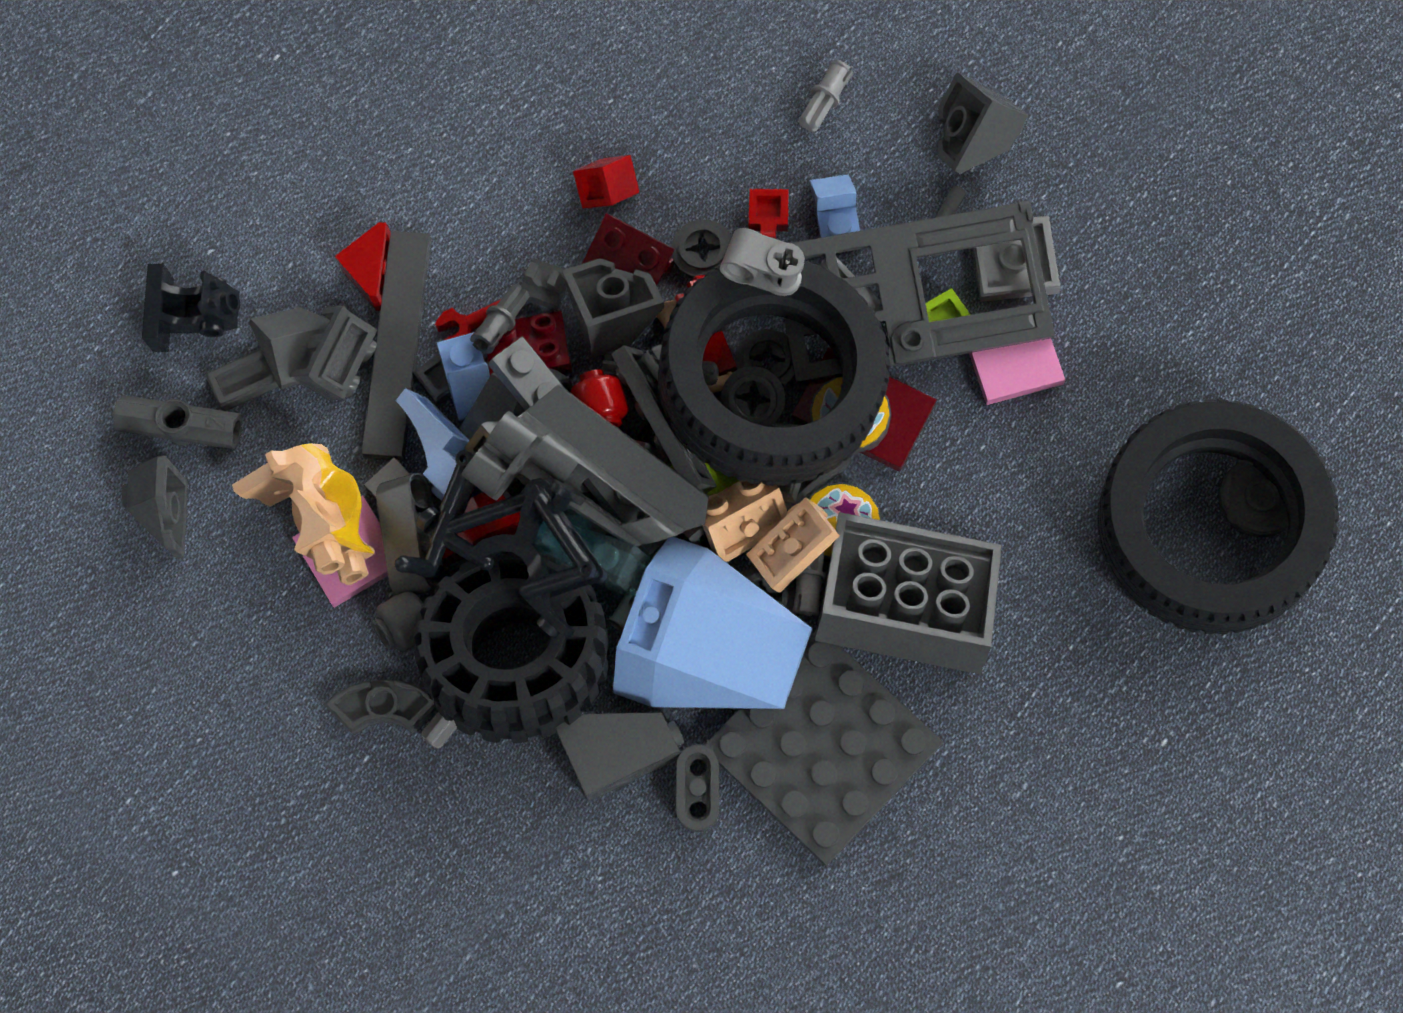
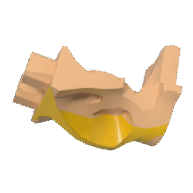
M310 443L284 451L271 450L265 454L268 463L232 484L234 492L240 497L260 500L261 503L269 507L289 497L292 499V515L300 533L294 550L313 559L317 572L326 575L337 571L340 582L346 585H352L368 576L365 559L374 555L375 551L372 546L362 541L358 533L362 508L361 494L354 477L333 464L327 447L322 444Z

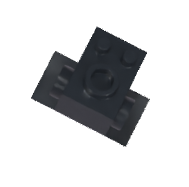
M148 264L142 339L153 352H169L170 334L200 333L206 337H221L224 331L238 327L240 291L228 285L226 280L214 277L206 271H201L200 279L202 280V286L191 288L174 286V278L164 264ZM188 304H198V309L202 314L195 317H187Z

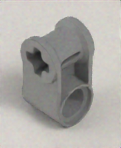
M738 228L732 235L720 265V272L726 278L736 283L748 284L772 292L775 295L787 296L796 292L801 285V271L804 267L805 257L802 250L792 243H786L762 235L752 229ZM787 254L791 255L790 261L786 260ZM778 278H782L781 285L778 284Z

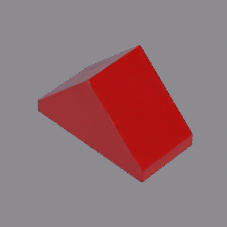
M378 222L335 256L342 272L376 311L381 310L391 234L387 223Z

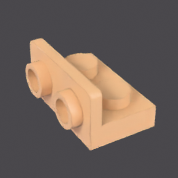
M739 481L717 494L710 495L708 498L706 523L702 526L712 552L725 562H728L750 550L756 545L757 540L763 534L770 532L786 516L787 508L780 488L776 484L768 486L762 482L752 484L749 481Z
M806 497L800 503L792 506L787 511L786 516L770 532L763 534L757 540L756 545L746 554L769 586L779 593L840 537L826 519L828 514L825 510Z

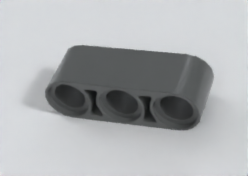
M417 472L380 483L376 491V500L390 587L396 595L405 591L421 594L435 590V586L439 582L417 574L402 573L394 567L395 559L401 555L424 559L430 545V537L417 526V520L421 513L430 507H434L432 492L427 479Z

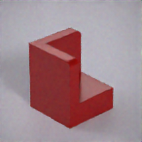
M631 155L599 159L573 171L582 209L611 206L639 193Z

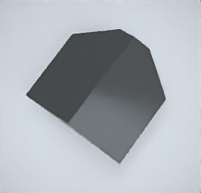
M301 307L250 319L249 324L280 389L300 385L299 382L290 378L293 370L307 369L314 354L313 351L307 348V344L313 335L325 332L330 322L329 319ZM334 360L326 374L327 377H330Z

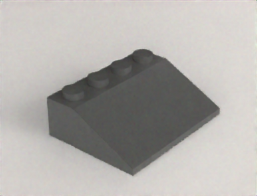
M839 512L835 530L840 537L832 543L815 641L981 674L992 646L1002 545Z

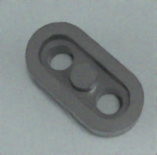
M692 745L684 749L677 759L676 813L680 823L687 830L704 832L712 828L719 817L720 768L718 758L713 750L704 745ZM695 762L704 763L707 767L705 773L700 776L692 774L690 771L692 764ZM693 805H704L706 814L702 818L691 816L690 809Z

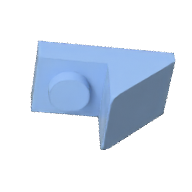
M849 174L810 180L820 238L860 231L856 211L857 194Z
M473 333L437 342L438 352L459 421L465 420L490 377L488 365L484 362L482 352L478 351L472 345L474 342L470 341Z

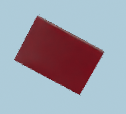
M828 347L822 360L837 357L833 350ZM835 377L810 381L792 413V420L802 425L811 423L810 407L813 396L825 382ZM889 377L886 396L890 402L891 421L887 435L877 447L860 453L900 472L932 413L937 399Z

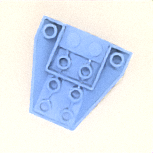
M671 537L666 540L644 571L616 648L613 693L653 708L784 709L812 628L710 549Z

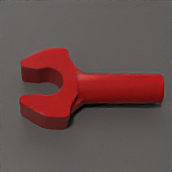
M500 300L468 315L459 314L454 308H450L439 316L435 322L438 332H442L453 326L459 328L455 335H451L444 340L470 334L474 329L480 327L485 320L487 309L491 305H497Z

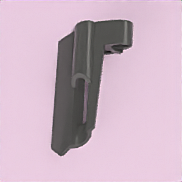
M559 384L518 417L507 411L493 428L485 444L478 450L461 474V476L495 501L500 498L517 475L527 481L542 478L552 483L555 479L576 489L586 498L581 506L571 501L568 504L569 508L631 547L668 539L683 533L685 530L699 527L706 523L709 498L707 494ZM597 476L649 516L636 521L621 523L586 497L581 491V485L587 478Z

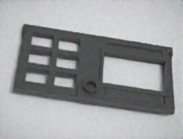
M1029 200L792 243L802 250L805 259L825 256L827 270L835 273L838 277H840L836 253L870 248L875 273L843 279L855 289L874 285L878 286L882 311L875 312V317L880 323H884L886 327L890 367L1055 337L1032 226L1034 219ZM1021 240L1034 304L929 322L917 258ZM784 318L796 384L843 375L837 358L809 362L804 337L816 335V333L803 324Z

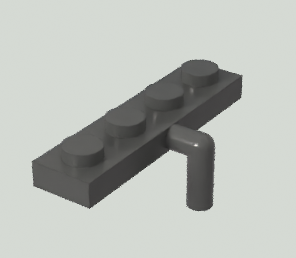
M623 345L611 354L618 366L615 371L620 381L627 388H630L637 400L634 402L636 411L644 421L650 423L656 435L653 436L656 447L664 456L670 459L675 469L674 471L705 494L709 493L717 485L705 463L700 461L695 454H692L687 449V445L682 443L678 439L677 434L672 430L670 426L671 421L667 420L661 405L658 382L647 366L641 361L644 355L643 352Z

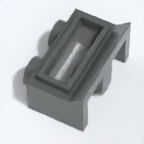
M344 304L323 308L321 315L329 319L330 322L324 333L313 335L307 344V348L314 352L307 369L293 370L290 378L327 400H343L345 396L348 397L353 394L360 381V377L356 373L362 361L366 362L369 360L377 346L373 338L378 329L350 313Z

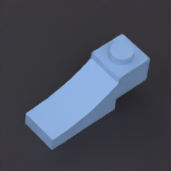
M405 388L395 401L406 412L418 432L428 466L423 475L434 485L431 489L432 493L442 501L457 464L455 460L456 455L462 450L467 451L464 447L469 442V439L428 398ZM475 486L471 497L481 494L482 490Z

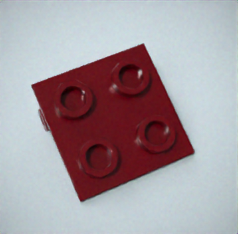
M606 213L582 264L600 258L613 262L616 269L632 274L635 270L649 273L657 286L663 273L668 274L674 266L675 262L671 257L675 249Z
M562 311L541 313L535 316L515 319V327L502 336L492 353L487 354L489 363L492 358L523 336L549 369L556 370L563 375L572 373ZM489 367V372H490V375H491V374L494 373V372H493V370Z

